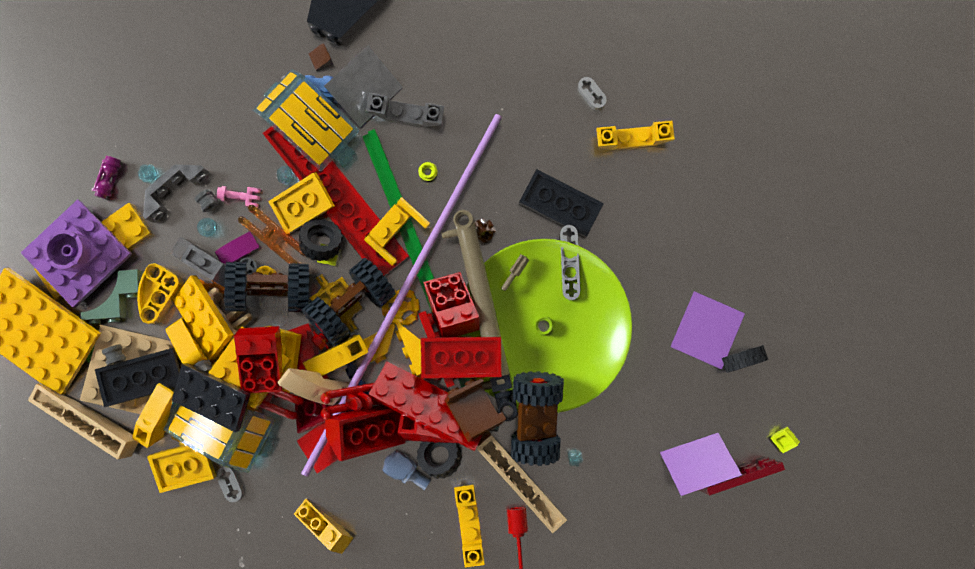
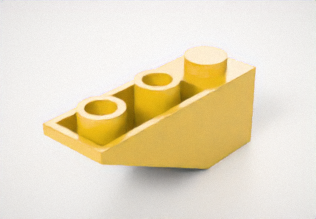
M396 323L398 328L395 331L399 342L403 341L405 345L402 348L406 359L410 358L412 362L409 365L413 375L421 378L420 339L400 323Z
M354 335L337 346L331 347L303 362L307 371L318 372L323 376L368 353V350L361 336Z
M158 383L135 424L132 439L146 448H149L164 437L173 402L174 392Z
M305 499L294 513L332 552L342 554L354 539L340 524L308 499Z

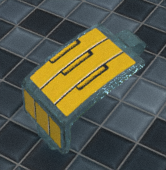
M293 69L279 83L276 81L264 93L265 98L253 109L257 115L268 122L319 171H322L333 159L345 168L357 155L347 144L359 132V129L308 79Z
M172 402L170 410L172 413L164 427L165 432L224 467L246 473L250 472L258 455L268 458L276 443L274 439L268 437L275 419L246 408L240 431L233 432Z

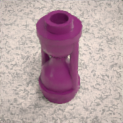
M107 155L105 159H102V165L95 185L91 190L95 192L94 196L106 199L107 196L111 197L119 169H121V160Z

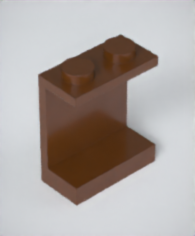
M473 378L465 383V387L461 389L456 387L450 390L445 399L447 406L468 442L502 425L506 420L503 412L499 414L496 412L481 386L484 382L483 378L478 380Z

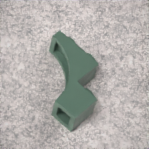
M138 269L118 271L116 286L110 297L99 307L87 312H81V319L88 321L89 324H101V320H108V323H118L120 319L127 318L126 298H137L139 283L144 271Z

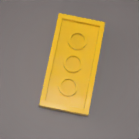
M191 275L175 296L173 302L208 360H214L234 334L197 275Z

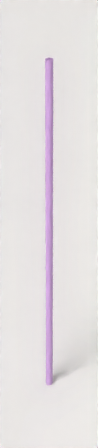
M495 114L373 339L368 353L365 354L348 387L358 386L502 119L500 115ZM346 396L341 398L339 404L346 403ZM326 429L301 472L306 477L311 473L328 441Z

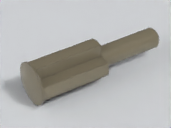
M520 254L510 269L511 274L501 287L502 290L506 291L516 276L519 277L530 261L526 256Z

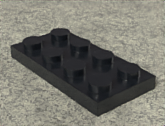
M538 169L534 172L519 201V204L562 226H574L577 229V233L585 238L588 236L604 205L599 200Z
M174 348L94 369L104 407L152 395L158 383L173 389L176 387L180 373Z
M184 363L180 369L172 401L233 432L240 431L251 394L197 367Z

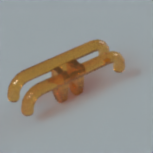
M249 205L248 210L267 226L261 231L243 216L238 218V222L288 264L298 263L279 245L284 240L304 256L305 254L300 251L299 242L289 234L286 235L280 226L256 206Z

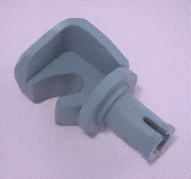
M395 450L384 460L382 471L393 479L401 480L404 484L407 481H411L425 490L431 481L416 471L418 464L400 451Z

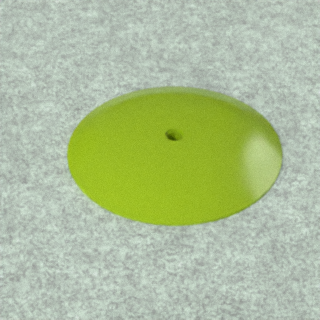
M533 239L519 242L491 256L484 262L512 382L516 374L528 373L530 371L536 373V371H540V373L549 372V374L553 373L556 376H561L564 379L563 400L558 404V413L578 408L596 398L613 382L620 372L629 351L632 335V318L629 302L620 281L613 271L590 251L578 245L556 239ZM561 247L566 258L571 259L577 256V253L579 254L580 295L572 301L567 300L563 296ZM520 254L526 256L530 261L519 277L516 276L506 291L502 290L501 287L511 274L510 269ZM566 268L565 275L568 278H573L576 275L575 268ZM565 280V284L569 283V290H566V294L573 297L577 293V290L573 289V283L577 284V280ZM468 282V284H467V289H468L469 294H470V296H471V298H472L471 291H470V286H469V282ZM541 321L549 323V329L545 332L539 329ZM480 330L458 337H481ZM474 377L476 380L483 378L484 382L491 379V377ZM492 388L485 390L493 398H495V393L500 392H493Z

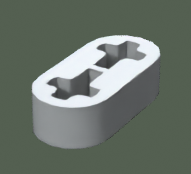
M582 78L578 83L580 95L593 110L603 109L607 101L605 94L592 78ZM583 83L586 85L590 84L589 90L587 88L582 89ZM593 95L596 97V99H602L601 105L599 103H593L595 100Z
M231 466L220 468L216 477L226 500L229 502L239 501L244 496V489L235 469ZM224 470L231 473L228 477L229 481L227 478L223 479L222 477ZM230 485H232L234 490H238L239 493L236 494V497L230 495L232 492Z

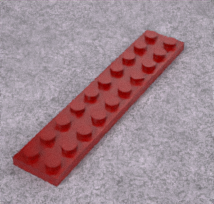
M276 124L262 133L300 181L312 173L318 174L335 205L325 213L338 226L344 237L362 259L366 258L368 261H371L385 277L409 258V255L394 237L384 247L397 260L393 266L364 241L372 229L379 223L380 219L329 156L318 165Z

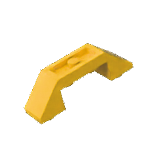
M673 121L653 122L650 127L616 130V126L596 128L598 147L611 150L652 147L675 139Z
M474 484L454 487L465 568L485 565Z

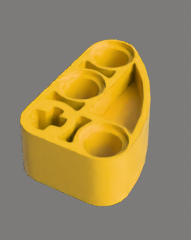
M155 263L146 267L139 283L137 296L140 318L144 323L157 325L163 321L174 303L173 299L184 285L183 278L166 267ZM159 268L160 274L155 278L154 271ZM172 280H174V282H175V285H174V286H172V284H170V282H171ZM164 294L166 300L160 304L159 299ZM151 311H154L155 317L153 320L149 319V314Z
M183 317L165 329L183 364L188 363L194 366L197 362L208 359ZM210 360L212 366H214V364L216 363L215 360Z

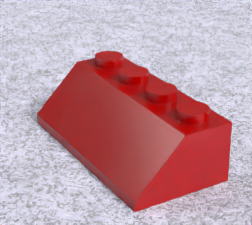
M374 405L368 409L362 408L358 411L353 410L332 415L328 420H325L326 438L339 461H345L406 443L397 433L401 414L385 405Z

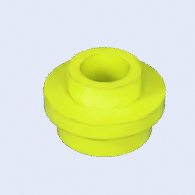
M431 162L423 163L418 170L420 178L424 181L435 179L437 176L436 166ZM430 169L432 172L430 175H426L424 173L425 170Z

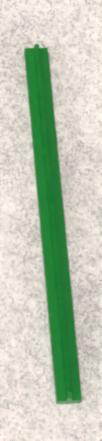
M373 129L363 136V141L375 167L388 204L392 208L403 197L376 130ZM410 217L400 229V234L414 265L423 247ZM426 258L417 276L428 301L427 303H429L424 282L435 278ZM473 378L457 379H459L460 386L463 388L465 383Z

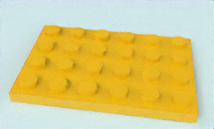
M4 268L0 274V354L45 387L52 389L60 395H65L101 333L11 268Z

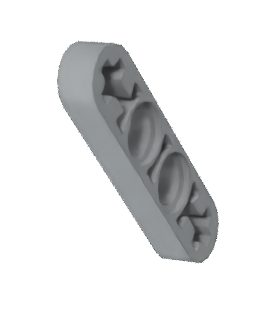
M572 225L564 226L560 232V240L567 242V236H564L563 233H566L567 229H571V232L575 234L571 236V243L575 242V245H578L577 229ZM561 247L563 296L567 300L572 301L580 295L579 254L577 253V256L571 259L566 258ZM566 268H575L576 275L573 278H568L565 275ZM565 280H577V284L573 283V289L577 290L573 297L566 294V290H569V283L565 284Z

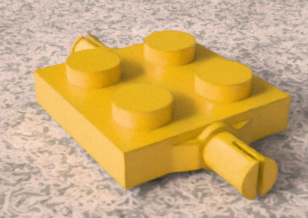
M321 274L319 277H316V280L322 288L310 299L313 301L318 297L331 306V301L338 295L343 296L347 292L348 284L343 277L335 282L328 283L323 274ZM359 301L340 317L351 333L358 329L352 318L363 310Z

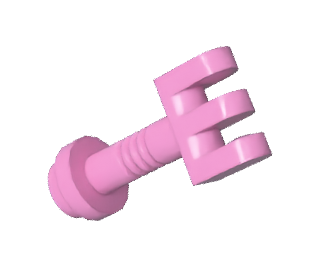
M222 186V188L218 187L217 199L225 201L226 198L246 200V207L259 208V204L252 203V200L260 201V196L253 195V193H261V189L247 187V193L228 191L227 186Z

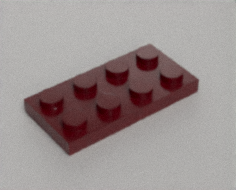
M769 457L758 460V464L740 466L741 476L700 490L710 496L784 471L785 468L783 462L769 459Z

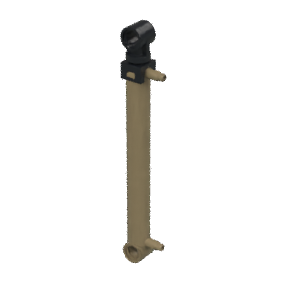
M460 210L453 218L456 229L442 233V238L458 236L473 303L479 315L481 337H501L476 231L475 219L469 211ZM461 217H469L467 225H460ZM501 338L502 377H491L490 381L483 382L481 386L484 390L492 388L493 392L500 391L495 393L498 414L503 412L505 406H511L514 410L513 415L506 416L504 414L506 418L505 421H512L518 415V406L513 398V390H507L513 388V382Z

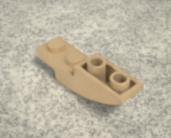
M288 368L278 381V384L298 396L324 404L320 400L323 393L347 388L350 382L323 379L318 372ZM342 397L333 398L330 400L329 404L325 405L333 406L337 401H340Z

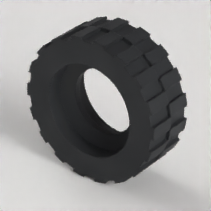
M326 219L310 220L301 227L299 232L300 251L305 254L304 256L311 258V260L328 261L331 258L333 259L341 249L342 232L332 221H327ZM316 234L326 235L329 237L330 242L325 246L315 245L311 242V237Z
M764 345L722 358L726 373L769 360Z
M421 442L417 450L418 465L425 473L436 479L450 477L461 465L462 450L458 443ZM437 447H445L448 450V459L442 465H435L431 461V453Z

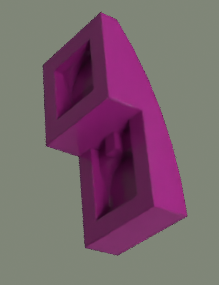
M249 231L216 250L215 254L219 261L226 265V262L241 261L243 257L259 250L260 247Z

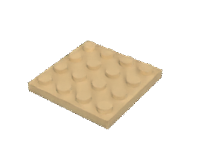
M100 325L99 332L101 335L94 346L80 401L104 406L94 370L107 366L105 363L107 360L106 356L102 354L103 349L121 344L122 354L126 356L124 361L174 348L172 342ZM151 395L109 407L141 414Z

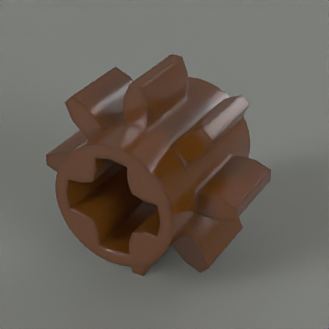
M482 218L475 222L478 239L483 243L491 240L493 233L496 232L491 220L486 222Z

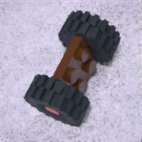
M363 258L349 270V275L354 283L347 287V292L343 296L338 295L331 301V306L317 297L302 309L309 322L319 334L322 333L327 338L328 343L333 347L337 346L350 334L340 317L359 300L366 296L380 308L396 295L388 279L366 258Z
M226 262L224 284L225 311L246 312V295L287 296L288 292V312H303L302 309L308 305L309 264L289 263L288 275H283L282 273L263 275V273L259 272L247 274L246 262Z
M532 371L528 373L522 372L514 376L513 398L519 402L518 430L514 432V435H511V458L515 459L516 462L521 461V464L525 465L528 463L530 466H533V464H537V466L545 464L547 466L550 463L554 464L556 461H559L561 438L557 435L558 404L563 400L564 379L561 376H556L553 373L549 374V372L540 373V371H536V373Z

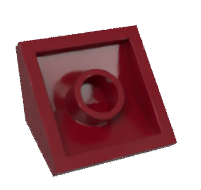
M303 398L304 404H295V412L298 414L296 419L297 433L300 434L325 423V419L322 418L320 413L322 409L331 405L317 403Z

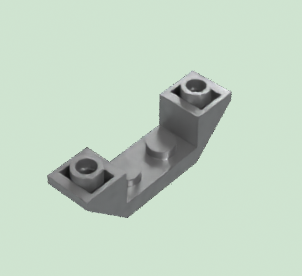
M369 93L366 112L388 121L427 127L441 125L444 106L431 103L419 106L391 101L386 95Z
M174 164L145 190L143 217L151 222L159 220L166 209L157 200L158 197L164 196L172 185L178 184L182 180V176L185 175L190 182L196 185L206 179L209 171L201 165Z
M180 237L170 253L209 279L225 287V264Z

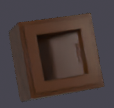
M324 43L309 53L316 71L333 64Z

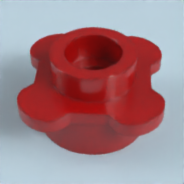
M313 331L314 336L310 339L320 351L324 347L328 350L327 338L322 333L316 334Z

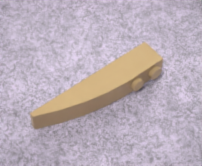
M39 383L35 385L28 399L29 402L116 459L131 457L138 445V442L132 439L133 435L111 420Z
M490 432L483 434L477 450L546 527L554 533L567 519L520 465L511 458V455Z

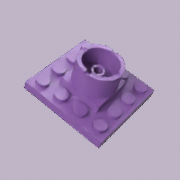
M78 199L21 252L73 308H76L132 255L83 202Z

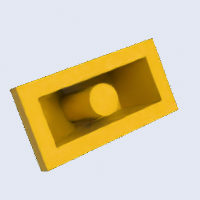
M394 323L389 326L370 363L376 362V364H379L387 359L386 355L390 353L397 329ZM377 332L363 340L367 350Z

